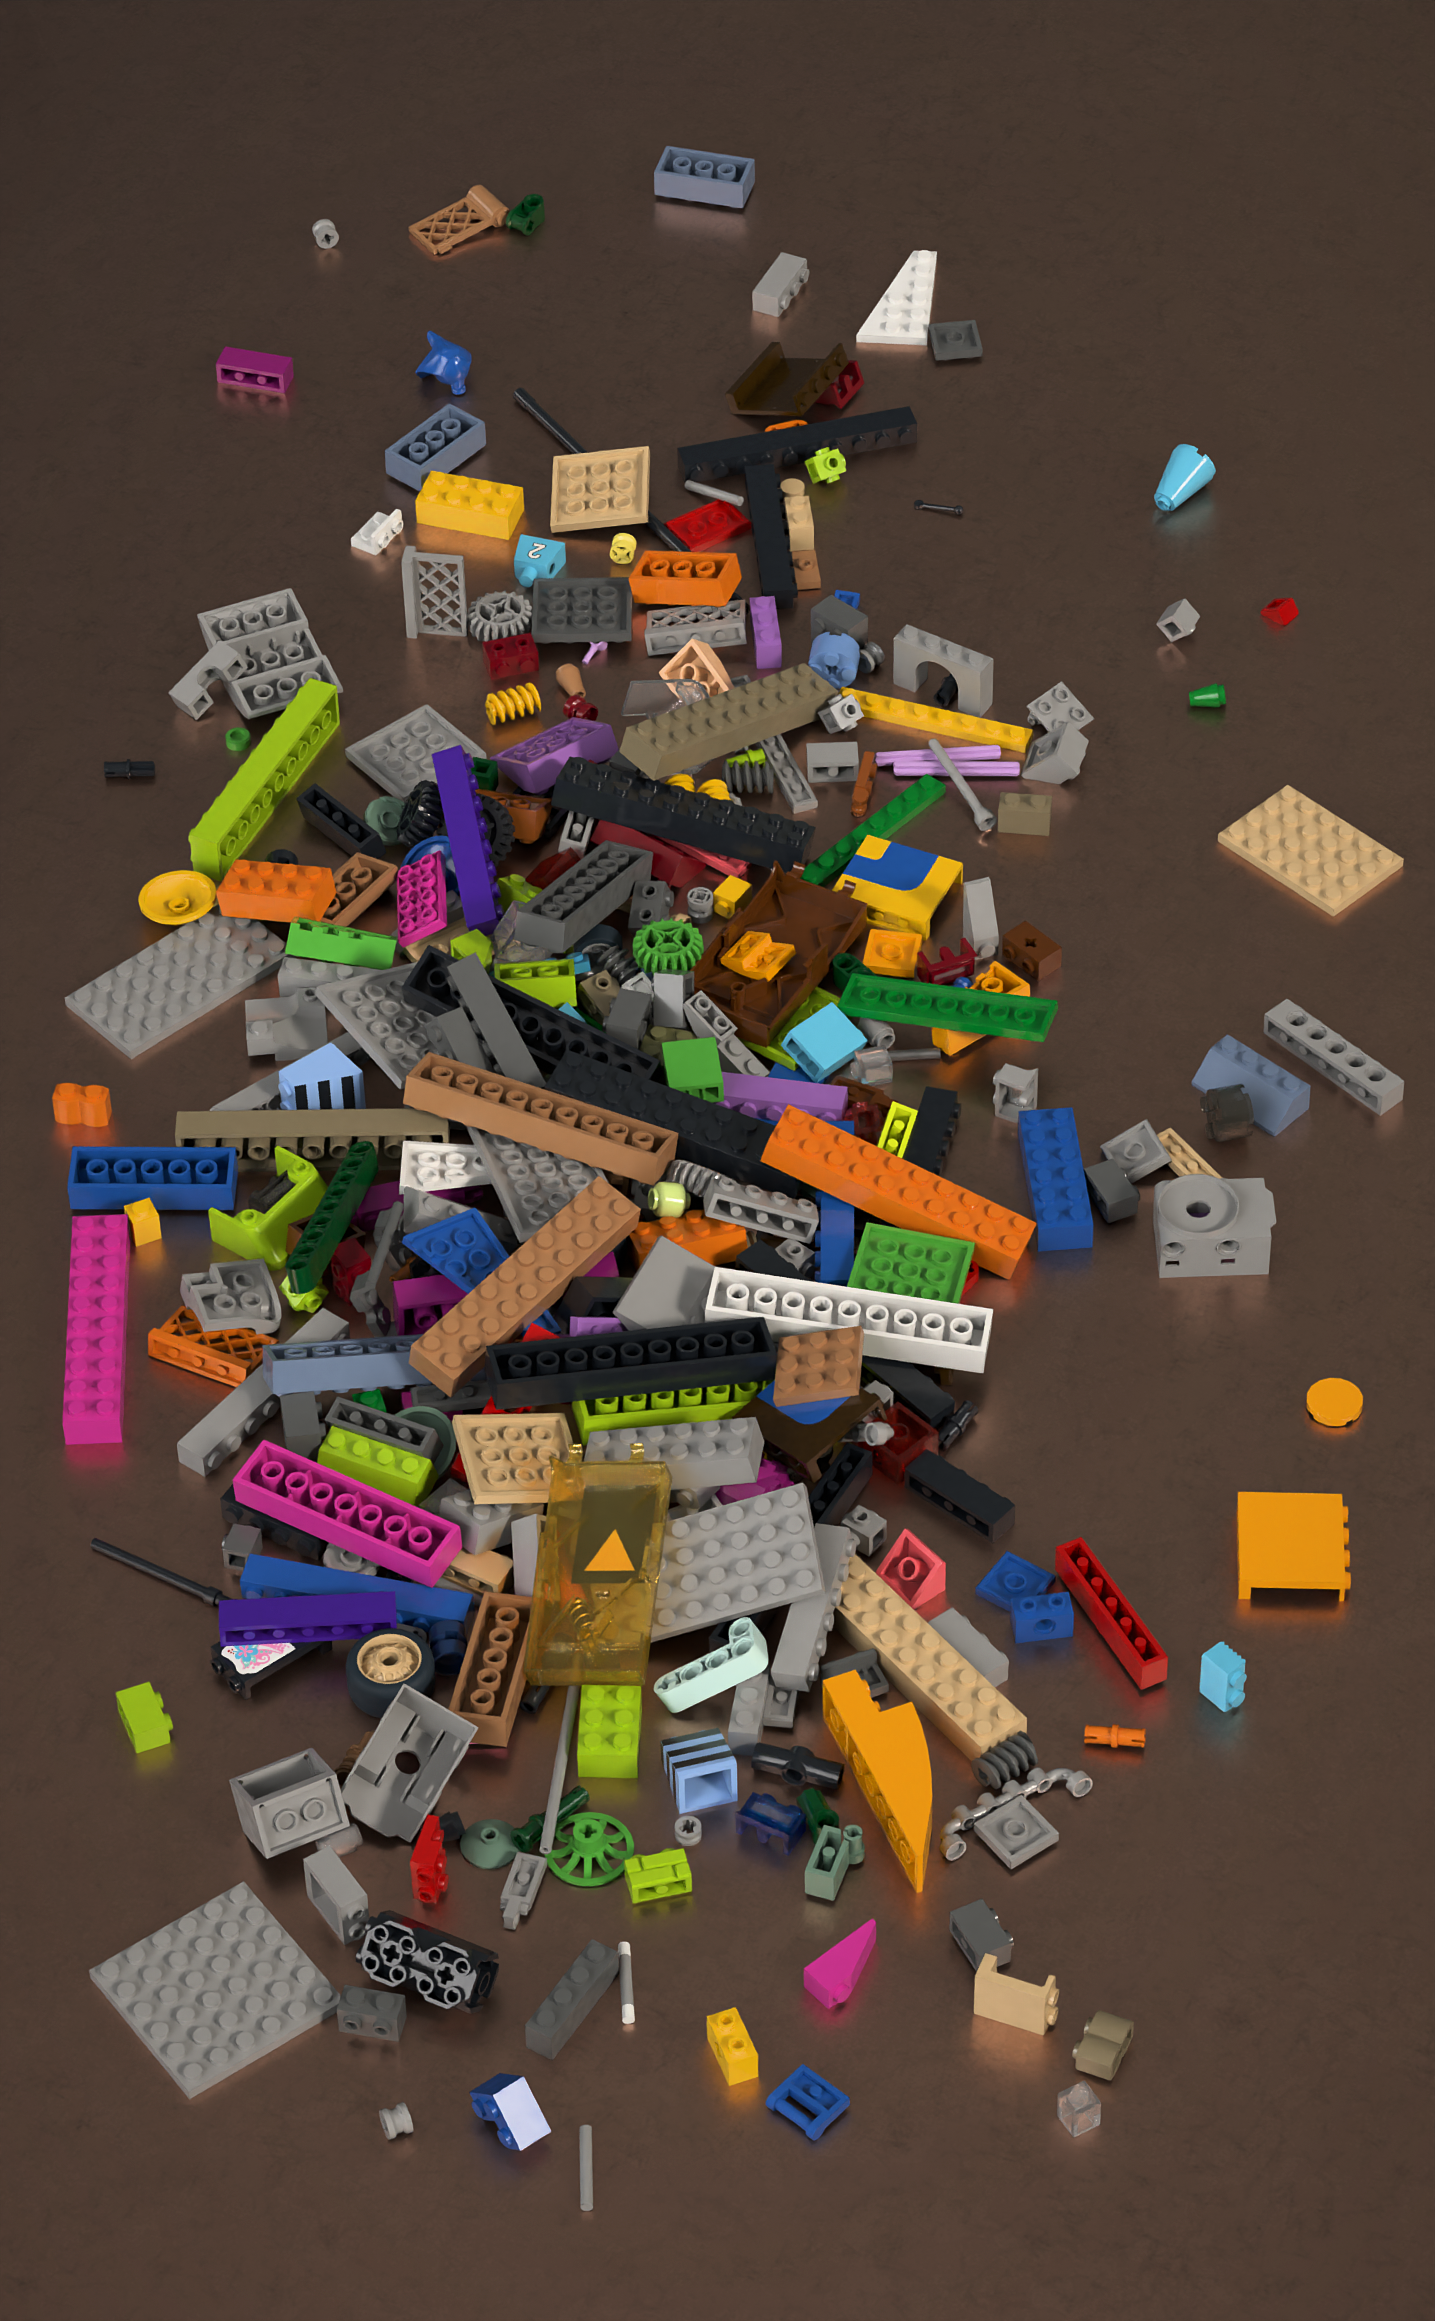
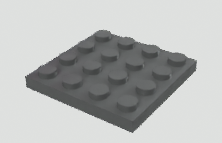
M629 577L534 579L531 633L534 642L547 644L550 642L598 643L614 641L621 643L632 641V591Z

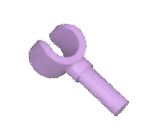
M590 642L591 647L582 663L588 664L594 653L605 650L608 643L599 642L597 644Z

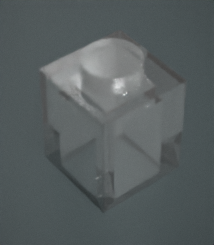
M885 1045L854 1051V1063L850 1065L854 1079L858 1078L860 1083L869 1086L892 1082L893 1063Z
M1084 2080L1058 2093L1057 2116L1074 2138L1100 2125L1101 2102Z

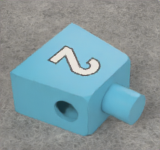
M521 534L514 557L515 577L519 579V583L524 587H531L534 579L554 578L566 563L565 543Z

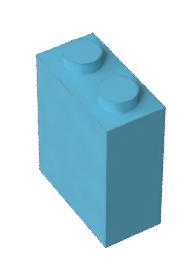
M831 1002L790 1030L781 1046L815 1083H818L859 1055L868 1040L845 1014Z

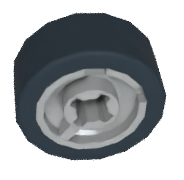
M597 924L573 944L574 953L589 954L591 968L599 967L597 964L598 958L610 948L618 945L620 946L619 950H623L622 936L618 930L603 924Z

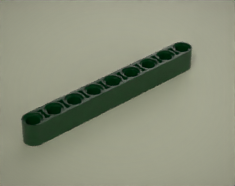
M362 1141L350 1147L290 1255L285 1268L293 1293L305 1294L316 1287L377 1175L379 1165L372 1142Z

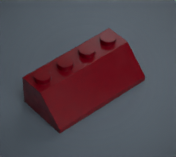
M601 819L590 839L598 844V846L605 840L653 852L651 875L657 877V881H666L669 889L672 885L682 888L705 869L707 865L652 834Z

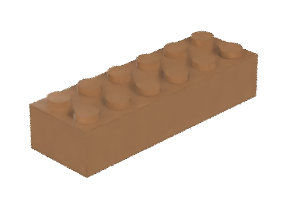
M484 1592L448 1709L479 1727L470 1743L507 1747L543 1625L542 1598Z

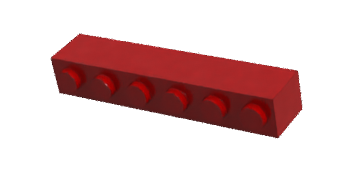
M1079 1537L1057 1546L1055 1554L1056 1572L1139 1688L1142 1690L1166 1680L1168 1656L1083 1538Z

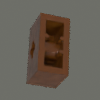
M1027 921L1011 929L1002 937V955L1037 981H1040L1061 967L1062 947Z

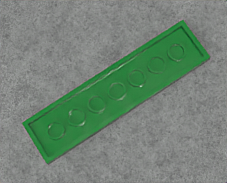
M852 973L837 1007L846 1016L1044 1042L1057 1013L1058 1000Z

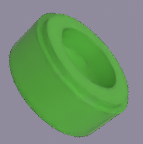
M233 728L225 735L226 746L231 750L242 751L251 745L250 732L245 728Z

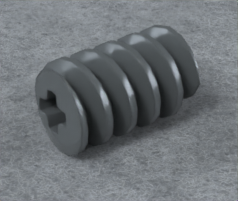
M724 760L722 765V781L726 783L729 793H732L734 786L737 787L739 793L743 792L745 786L749 793L753 792L755 786H757L759 793H763L765 786H767L768 792L772 794L774 766L770 768L768 761H765L763 768H760L758 761H755L753 767L750 768L748 761H744L742 768H740L738 761L735 760L732 768H730L727 760Z
M617 945L604 952L598 958L597 964L603 967V971L607 970L610 976L618 981L621 988L625 982L636 976L640 968H638V965L631 967L630 965L635 961L634 957L625 959L629 952L628 948L619 950L620 946Z
M1020 1730L1017 1732V1735L1010 1736L1008 1741H1002L999 1746H994L989 1752L983 1753L980 1758H975L971 1762V1767L979 1783L986 1787L990 1785L993 1789L997 1790L1001 1787V1782L1006 1784L1010 1781V1775L1014 1778L1020 1775L1019 1769L1026 1772L1029 1769V1764L1031 1766L1037 1765L1038 1758L1031 1739L1025 1732Z

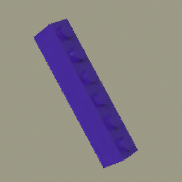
M395 1591L219 1601L221 1647L361 1639L363 1636L376 1630L397 1628Z

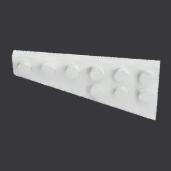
M922 250L912 252L857 333L856 342L927 345L937 262L936 251Z
M403 1141L399 1195L404 1194L406 1186L426 1192L492 1184L475 1145Z

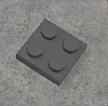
M975 320L929 324V336L936 361L982 356L983 349Z

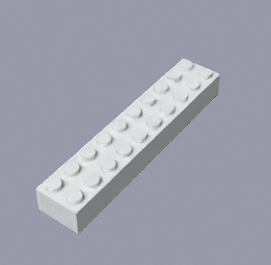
M719 1267L714 1268L705 1308V1323L764 1317L774 1342H779L781 1337L862 1326L864 1331L862 1355L977 1373L984 1372L993 1309Z

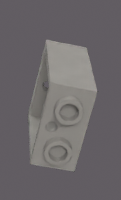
M330 1846L304 1858L307 1896L344 1945L366 1935L365 1926L369 1920L367 1894Z

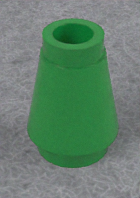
M1214 683L1190 691V705L1220 708V705L1226 704L1224 684L1218 685Z

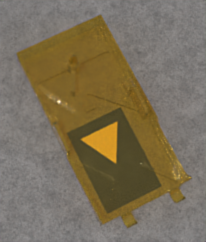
M630 1443L631 1457L629 1461L582 1462V1445L568 1444L569 1458L567 1462H562L553 1456H549L551 1482L545 1530L540 1532L523 1672L531 1686L645 1685L672 1475L665 1461H644L643 1443Z

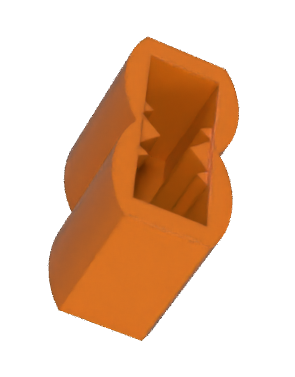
M74 1083L56 1084L52 1097L55 1121L69 1125L83 1123L93 1127H102L109 1124L112 1109L108 1088L100 1085L82 1087Z

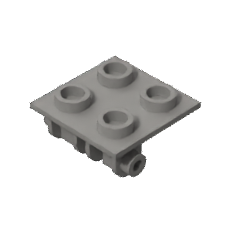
M1062 681L1026 706L1031 711L1027 718L1028 722L1031 725H1039L1041 723L1048 732L1068 721L1079 731L1094 720L1093 716Z

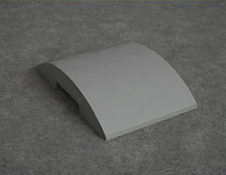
M291 588L197 614L208 650L221 640L237 651L248 666L235 681H231V685L222 680L233 703L247 719L286 709L287 704L292 702L299 688L304 686L309 678L336 685L337 694L343 692V687L326 655H322L308 628V620Z

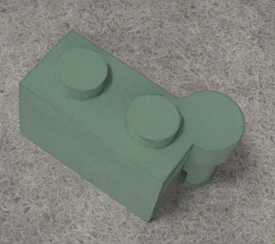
M827 1825L823 1826L805 1869L806 1894L834 1901L848 1865L858 1864L865 1857V1845L862 1842L863 1831L859 1826L848 1825L844 1828L842 1844L841 1829Z

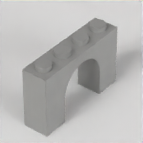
M908 624L894 637L893 684L916 692L928 679V661L945 667L955 678L958 685V710L981 718L993 704V658Z

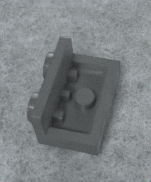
M874 1648L857 1652L854 1655L839 1660L830 1661L820 1667V1685L822 1688L823 1680L856 1669L861 1680L865 1679L867 1681L871 1698L889 1692V1684L877 1664V1653Z

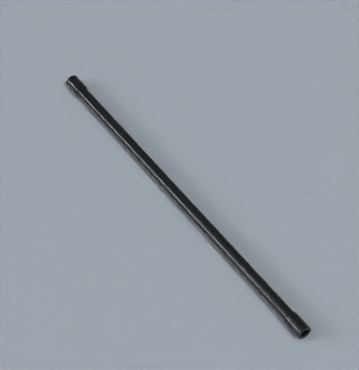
M524 388L515 390L513 398L525 410L529 411L572 454L589 453ZM648 510V522L645 524L673 551L692 552ZM734 592L729 601L743 600V598ZM746 602L747 615L750 611V605Z

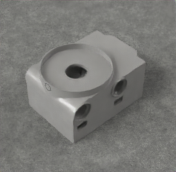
M1189 1174L1174 1180H1164L1157 1183L1154 1188L1153 1225L1159 1278L1269 1274L1270 1228L1276 1224L1273 1193L1265 1188L1264 1178L1219 1179L1205 1174ZM1188 1213H1209V1214H1208L1207 1216H1205V1217L1196 1218V1217L1190 1216ZM1221 1259H1235V1262L1221 1263ZM1166 1261H1179V1264L1166 1265Z
M403 1684L381 1718L368 1744L361 1751L341 1788L343 1802L349 1806L351 1816L386 1837L398 1835L411 1843L427 1814H430L442 1794V1789L452 1772L457 1768L469 1748V1743L479 1727L408 1685ZM401 1752L413 1753L420 1762L419 1770L413 1774L401 1772L395 1764L396 1756Z

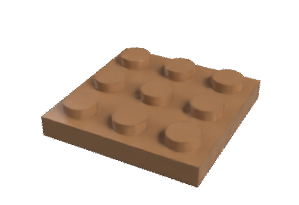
M862 1326L779 1338L773 1395L776 1407L859 1395L864 1342Z

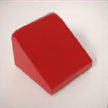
M1276 598L1265 606L1260 613L1281 625H1287L1299 614L1293 598Z

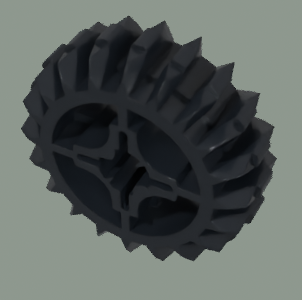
M424 780L419 782L414 787V790L410 792V796L402 808L396 832L397 840L405 844V846L413 848L421 841L433 837L441 822V817L444 813L438 784L433 781Z

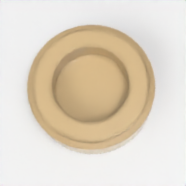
M790 478L781 483L780 489H782L783 498L804 496V483L801 480Z

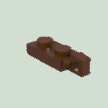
M836 1075L829 1084L847 1087L848 1107L871 1115L873 1114L874 1116L880 1114L881 1117L886 1118L892 1102L898 1103V1101L886 1096L884 1090Z

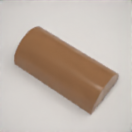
M357 852L332 875L337 893L320 921L345 927L349 926L397 881V865Z

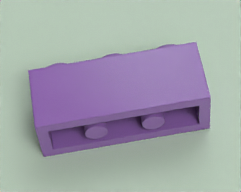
M774 596L749 598L750 625L757 669L781 668L782 646Z

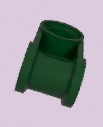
M538 194L527 195L508 213L506 227L520 230L526 236L532 234L545 220L543 197Z

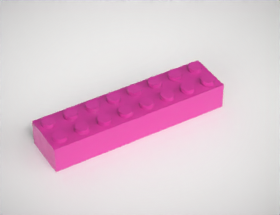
M266 1440L260 1443L233 1478L236 1501L430 1588L434 1587L462 1549L459 1525Z

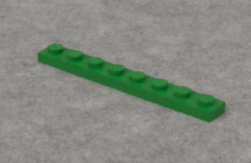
M928 774L924 775L806 866L800 879L825 887L845 871L867 835L884 840L945 794L946 785Z

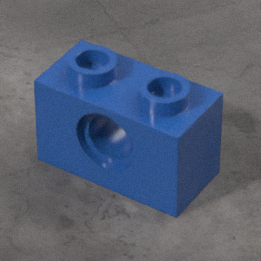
M1069 1592L1012 1598L1010 1623L1015 1644L1073 1637L1074 1612Z

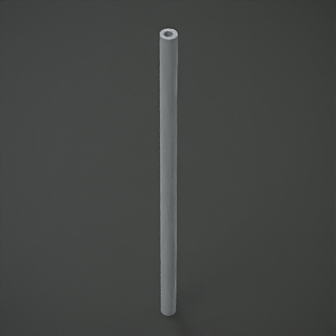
M576 1654L572 1664L539 1849L543 1854H549L552 1851L585 1664L582 1654Z

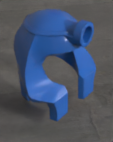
M428 331L427 339L432 350L416 369V375L424 378L434 374L441 383L451 385L453 394H463L466 391L464 380L469 372L472 360L471 353L433 331Z

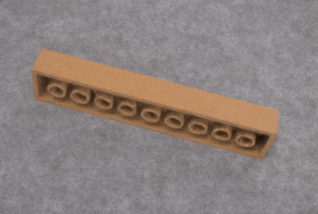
M428 1052L406 1076L403 1104L412 1106L417 1110H425L437 1114L441 1118H449L461 1122L469 1127L486 1130L493 1135L510 1138L517 1143H525L542 1151H550L562 1155L566 1159H574L594 1168L611 1171L618 1176H626L638 1180L642 1184L654 1186L675 1160L678 1140L677 1132Z
M598 1176L413 1343L410 1350L409 1364L451 1398L485 1367L486 1346L509 1344L518 1337L530 1323L535 1321L568 1291L575 1276L583 1277L637 1228L641 1209Z

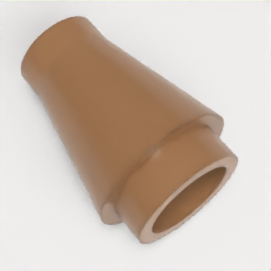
M565 664L559 667L556 671V681L570 696L579 695L584 698L586 692L579 669L573 664Z

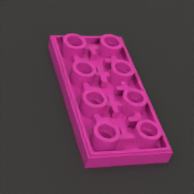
M441 851L427 854L421 860L411 865H405L398 870V943L403 948L447 927L445 855Z

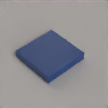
M1006 1551L975 1587V1594L1010 1612L1012 1598L1045 1595L1056 1582V1575Z

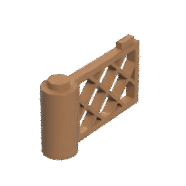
M476 185L469 190L467 197L410 226L409 232L434 255L439 253L441 255L452 249L453 245L491 225L494 227L505 225L510 210L484 186ZM464 207L469 209L468 212H457ZM443 218L450 219V220H449V223H448V222H438V221L441 220V219H443ZM455 219H466L465 223H454ZM470 220H481V222L472 224ZM424 228H426V229H431V230H430V233H428V232H419V231L422 230V229H424ZM436 229H447L446 233H435ZM451 230H462V232L452 234ZM432 240H443V242L434 245Z

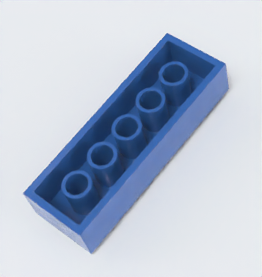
M1073 1108L1018 1111V1138L1032 1221L1037 1223L1034 1232L1038 1252L1093 1248V1219Z
M73 1146L67 1186L70 1209H124L125 1205L150 1198L156 1210H209L211 1207L217 1210H234L238 1176L236 1147Z

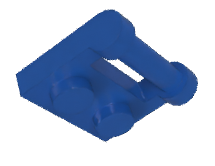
M802 2064L768 2096L765 2104L772 2111L778 2110L806 2131L805 2134L815 2141L822 2135L824 2129L850 2105V2098ZM791 2096L817 2115V2117L811 2120L785 2101V2099Z

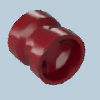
M573 695L566 701L563 707V714L569 719L576 717L596 721L598 708L591 703H586V700L581 696Z

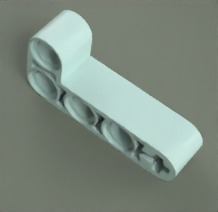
M740 1618L730 1626V1644L671 1671L656 1681L654 1692L670 1712L677 1713L761 1673L767 1667L769 1659L766 1640L750 1618Z

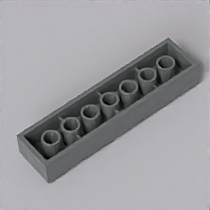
M605 840L517 910L515 940L524 942L529 947L539 946L548 949L552 953H563L633 895L635 881H651L653 852Z

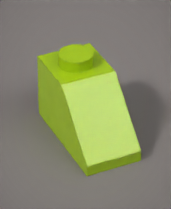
M475 929L450 940L452 957L461 960L476 952L486 973L489 974L493 944L489 937H485L478 929Z

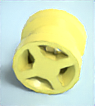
M627 533L615 535L610 550L611 559L618 564L630 563L634 557L637 544L636 539Z

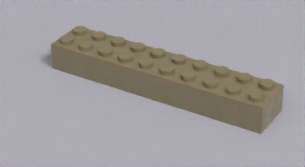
M803 663L626 728L619 752L655 781L819 720L821 718L818 712L829 705L828 700L838 694V690L814 672L811 667Z
M415 1108L177 1111L175 1141L176 1147H236L238 1172L277 1171L274 1150L277 1146L312 1163L317 1171H337L352 1145L362 1141H369L374 1145L379 1170H401L403 1141L451 1144L449 1118H441L437 1114Z

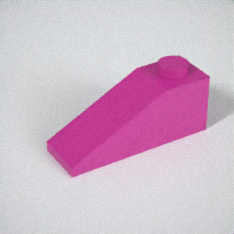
M873 1919L869 1920L804 1968V1988L828 2009L837 2003L844 2002L852 1993L876 1942V1921Z

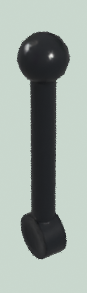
M922 500L914 502V508L917 510L928 508L951 511L957 515H961L964 510L960 505L950 507L928 504Z

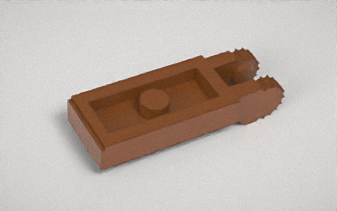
M864 752L850 810L851 815L860 818L864 816L867 810V801L873 785V781H870V778L875 779L878 764L873 763L874 752Z

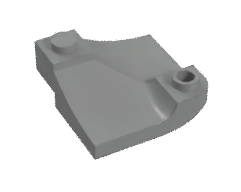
M315 987L297 988L296 993L289 997L245 1000L248 1056L275 1054L276 1061L297 1060L328 1043L325 1005L315 995Z
M264 1259L210 1264L209 1272L182 1274L180 1293L186 1309L194 1311L204 1332L253 1328L256 1334L273 1333L279 1329L281 1306Z

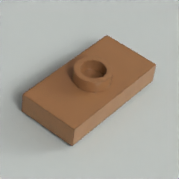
M815 550L792 552V567L795 569L797 590L821 588Z

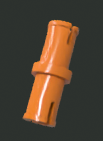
M1086 1724L1084 1734L1086 1738H1084L1085 1744L1111 1745V1748H1118V1745L1144 1748L1146 1729L1121 1728L1119 1724H1113L1112 1727Z

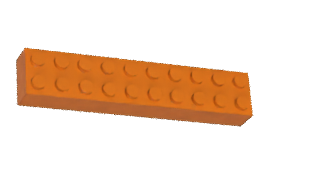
M789 1104L772 1132L760 1160L901 1229L975 1242L972 1260L978 1266L1010 1280L1037 1225L1036 1222Z

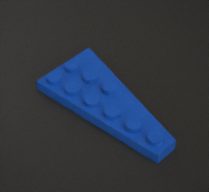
M476 1208L403 1236L402 1241L405 1246L467 1294L510 1257ZM548 1310L544 1311L542 1315L532 1322L553 1334H561L560 1327ZM531 1323L523 1330V1332L520 1335L524 1337Z

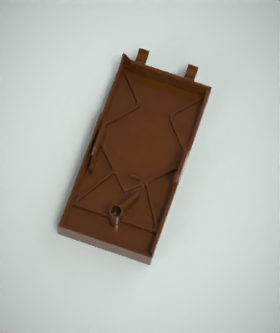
M774 861L770 877L746 909L742 911V908L739 907L702 954L701 959L690 970L694 971V995L701 990L738 1028L734 1033L736 1037L765 1048L770 1045L832 969L834 957L840 953H845L867 924V903L851 898L855 891L856 883L845 880L842 890H838V892L800 879L804 873L805 865L796 861L792 870L788 871L787 874L783 872L778 861ZM747 931L770 933L772 942L794 945L796 954L769 982H767L766 978L756 980L746 977L721 964L720 959Z

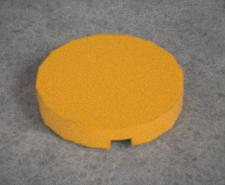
M1327 1378L1319 1380L1307 1392L1306 1408L1308 1412L1310 1411L1317 1422L1327 1426L1346 1425V1422L1352 1419L1353 1421L1356 1420L1362 1412L1363 1396L1359 1388L1344 1379Z

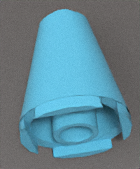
M1179 444L1172 451L1154 495L1156 505L1161 510L1173 511L1210 482L1215 475L1216 470L1213 462L1206 454L1203 457L1198 454V448L1188 444Z

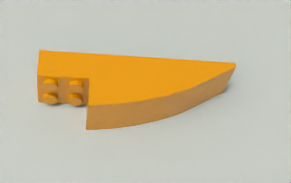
M856 1669L823 1680V1719L916 1893L922 1892L932 1837V1778L928 1747L912 1702L881 1711L879 1703L873 1701L870 1697L867 1681L865 1679L861 1680Z

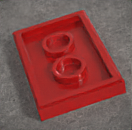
M719 499L663 523L692 552L703 551L751 529V522L733 504Z

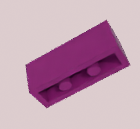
M225 346L216 362L217 382L285 393L294 377L292 357Z

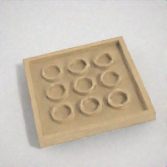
M649 446L553 456L550 520L552 533L647 523L650 474Z
M565 1413L453 1416L452 1425L474 1504L583 1502L586 1484L581 1474V1467Z

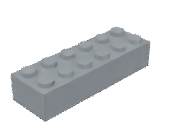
M756 1417L590 1432L581 1474L586 1486H658V1491L756 1483L764 1439Z

